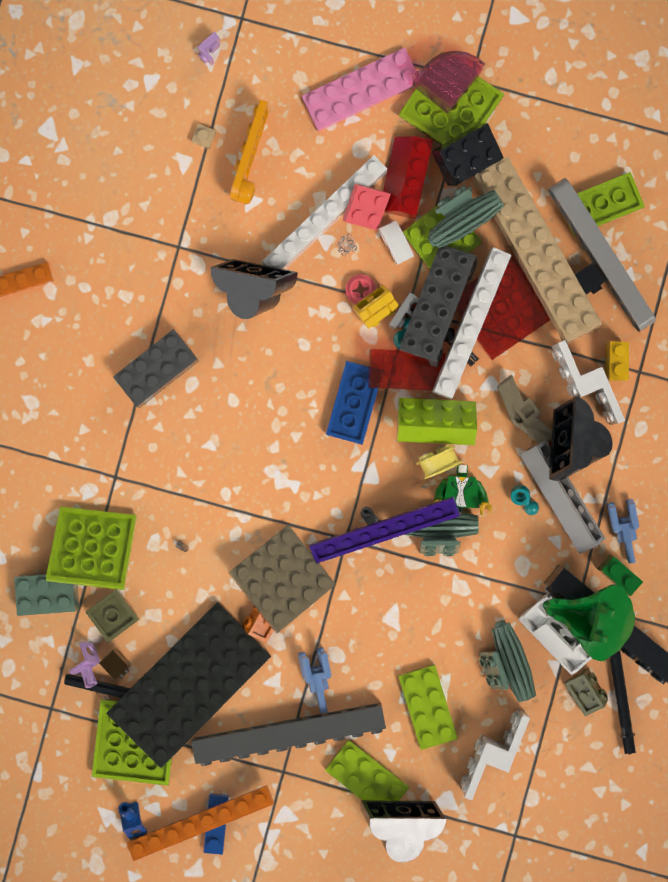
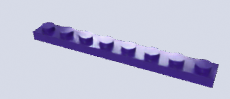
M453 496L310 544L309 547L317 564L459 517L461 513Z

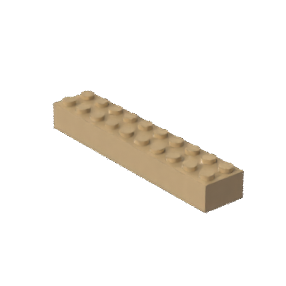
M507 156L474 175L473 182L481 195L495 189L505 206L493 218L562 341L565 340L568 345L599 328L602 322L509 157Z

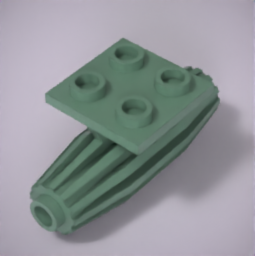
M463 185L454 192L453 197L449 198V196H446L439 201L435 211L437 214L441 213L446 217L429 231L430 236L427 238L433 247L437 246L438 248L460 240L488 222L505 205L495 189L472 199V187L468 186L466 188Z
M460 512L461 515L459 517L405 535L424 538L420 545V554H424V556L430 557L436 554L455 556L460 548V541H457L456 538L478 534V515Z
M505 620L494 623L495 627L492 628L495 651L479 652L480 665L485 669L487 675L486 682L491 689L507 690L510 687L518 702L527 701L536 696L530 665L523 646L510 622L506 623Z

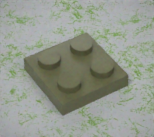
M115 589L85 612L107 643L140 620L118 589Z

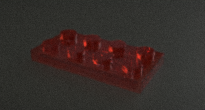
M370 349L368 388L432 391L445 361L446 353L442 354L438 367L430 365L428 359L401 350Z

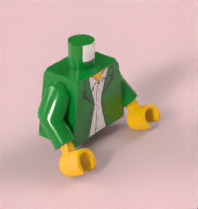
M457 465L456 476H448L443 479L435 490L433 503L454 496L458 507H480V515H483L484 509L489 510V514H491L492 506L488 501L487 492L482 483L476 480V477H468V465Z

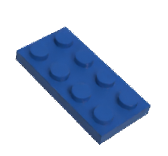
M346 361L326 435L363 445L383 371Z

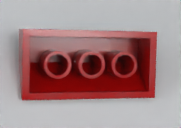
M416 136L394 138L383 191L390 194L384 213L416 219L433 140Z

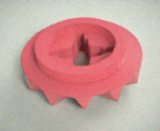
M362 274L353 276L346 284V295L354 304H357L376 290L374 281ZM359 282L362 288L367 289L363 292V298H361L359 292H353L355 289H358Z

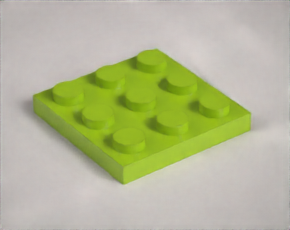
M438 205L403 231L408 243L429 269L432 266L438 247H433L427 237L430 236L429 231L446 217L441 213H436L435 210ZM472 231L460 240L445 246L470 253L482 241Z

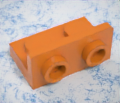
M253 605L251 613L243 622L244 631L248 635L267 643L274 630Z

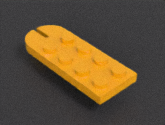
M261 99L259 105L255 104L252 116H254L253 123H249L247 128V142L243 141L240 152L242 157L241 160H237L235 165L236 176L230 195L231 200L246 205L250 204L254 196L255 184L248 181V177L269 115L268 102Z

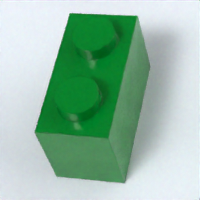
M609 555L597 569L613 584L622 586L628 596H632L643 583L640 578L612 555Z

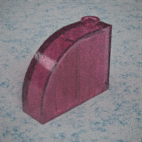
M444 52L432 58L422 70L418 69L412 77L414 79L412 86L449 114L484 70L485 63L467 52Z

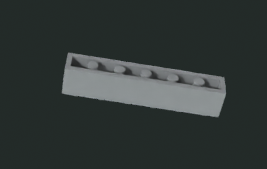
M544 440L520 454L524 464L529 469L533 479L538 484L579 554L598 546L605 540L604 535L569 477L561 481L549 479L551 447L548 442Z

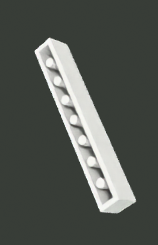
M373 155L263 260V264L287 269L344 215L355 183L372 188L387 174V168Z
M494 247L489 251L433 387V393L447 399L453 398L511 254Z

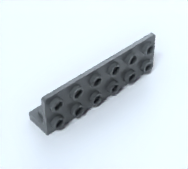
M448 246L438 248L400 345L401 351L428 359L430 365L438 367L444 352L443 342L467 280L472 279L476 269V255Z

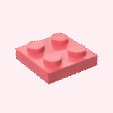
M355 183L342 220L347 223L378 230L390 194Z

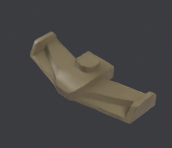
M510 375L497 386L498 391L508 411L509 419L514 426L520 428L538 443L544 440L548 443L552 441V430L536 418L541 412L529 397L523 401L513 376Z

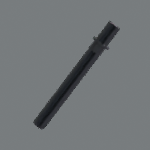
M619 650L610 657L621 728L620 737L623 741L624 754L630 755L636 753L635 733H633L623 664Z
M66 674L64 679L65 685L122 698L131 689L96 680L97 684L93 687L85 688L83 678L72 674Z

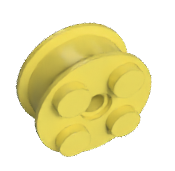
M448 444L436 449V454L430 452L419 457L420 461L416 464L421 465L425 474L424 480L462 463L455 454L454 449L456 446L451 447Z

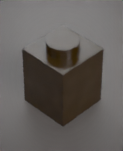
M114 648L99 662L114 680L118 676L122 679L130 671L128 667L131 663L117 648Z

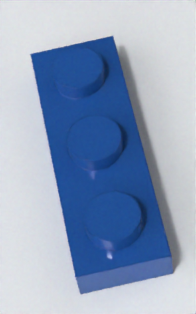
M210 793L208 809L229 801V795ZM226 824L205 833L204 853L223 855Z

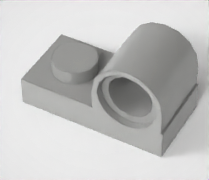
M410 292L390 322L389 327L393 330L397 327L401 328L406 321L404 315L412 317L413 312L410 306L417 304L419 298Z

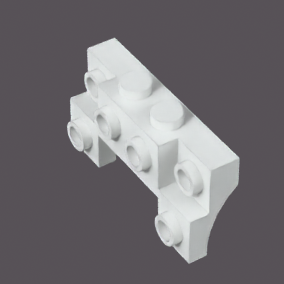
M549 592L537 600L535 605L524 611L518 620L572 675L592 658L584 651L579 641L563 623L546 613L543 603L549 599H556Z

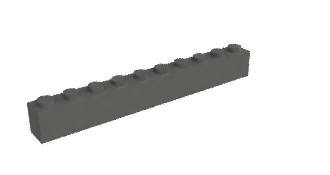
M376 703L194 737L191 743L195 764L207 766L216 760L228 762L232 757L244 759L254 753L265 755L270 750L275 749L277 752L286 751L291 746L303 748L307 746V743L314 742L315 745L326 743V740L329 739L340 741L344 740L345 736L350 735L353 738L361 737L366 732L378 734L383 732L382 729H386L382 704Z

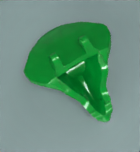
M618 584L609 585L588 597L575 600L549 599L543 603L546 613L563 623L579 641L584 651L592 659L600 662L605 661L618 652L633 631L635 623L633 604L625 589Z

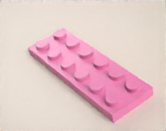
M403 48L302 95V99L319 132L419 85L421 80L406 49Z

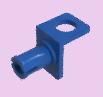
M127 802L121 803L118 810H120L122 829L127 837L133 839L147 834V830L141 822L138 802L131 804ZM134 830H141L137 833H131Z

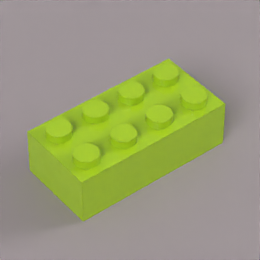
M399 398L397 441L475 445L477 434L476 401Z

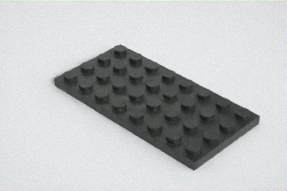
M217 602L106 714L162 768L263 666L271 655L252 636L248 635L244 628Z

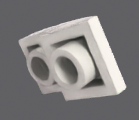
M396 220L378 228L395 264L398 265L414 257Z

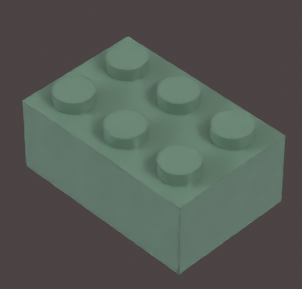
M47 573L14 577L17 616L75 612L79 610L78 585L46 581Z

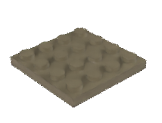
M289 525L228 572L276 634L336 585L319 563L316 564L311 552Z

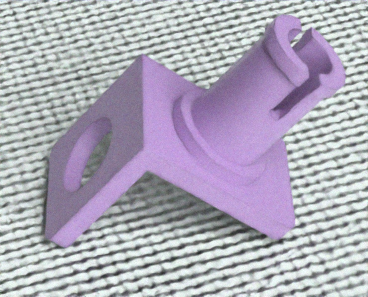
M81 642L80 647L85 660L69 672L70 674L82 675L85 688H91L97 684L92 669L99 664L100 660L94 643ZM86 647L92 651V655L87 652Z

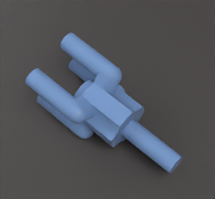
M633 499L626 500L629 517L621 518L617 516L614 502L607 503L612 531L617 534L618 542L624 543L628 563H635L632 541L637 540L636 529L639 528L635 502Z
M324 647L317 648L319 666L310 668L308 656H306L305 652H299L298 658L302 677L309 684L310 692L316 693L320 713L327 712L324 691L329 689L327 679L331 678L328 654L324 652Z

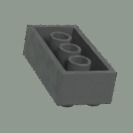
M173 329L114 375L113 378L135 406L141 408L197 364L199 360Z

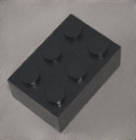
M488 123L478 124L431 151L447 186H457L504 158Z

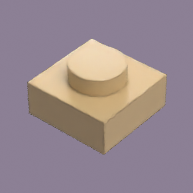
M198 124L191 142L210 150L216 130Z

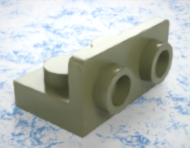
M589 668L584 669L583 673L565 682L567 689L584 716L605 707L608 695L603 688L601 689L596 675Z

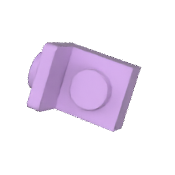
M215 32L198 46L199 58L205 64L208 62L211 66L214 64V60L209 53H214L221 43L220 37Z

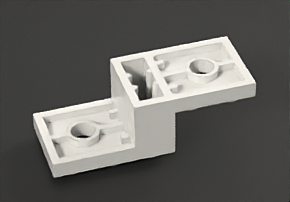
M564 340L552 346V356L560 364L559 372L563 379L566 378L568 383L566 388L569 395L582 397L596 391L595 398L599 405L602 404L605 421L609 422L610 425L624 422L625 418L603 367L580 375L566 341Z
M517 708V711L512 713L510 729L506 730L502 740L504 744L483 735L480 740L477 739L474 746L476 752L473 758L470 757L467 764L469 769L467 775H463L460 781L461 790L465 798L473 799L486 764L509 773L530 717L524 710Z

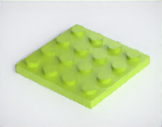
M441 52L398 116L440 145H443L472 127L486 123L505 94Z
M60 506L46 581L124 590L137 516Z
M101 699L92 777L168 786L172 758L160 768L106 714L118 701Z

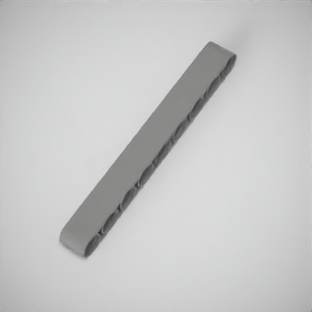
M563 178L548 188L553 201L635 329L641 332L656 322L651 309L570 182Z

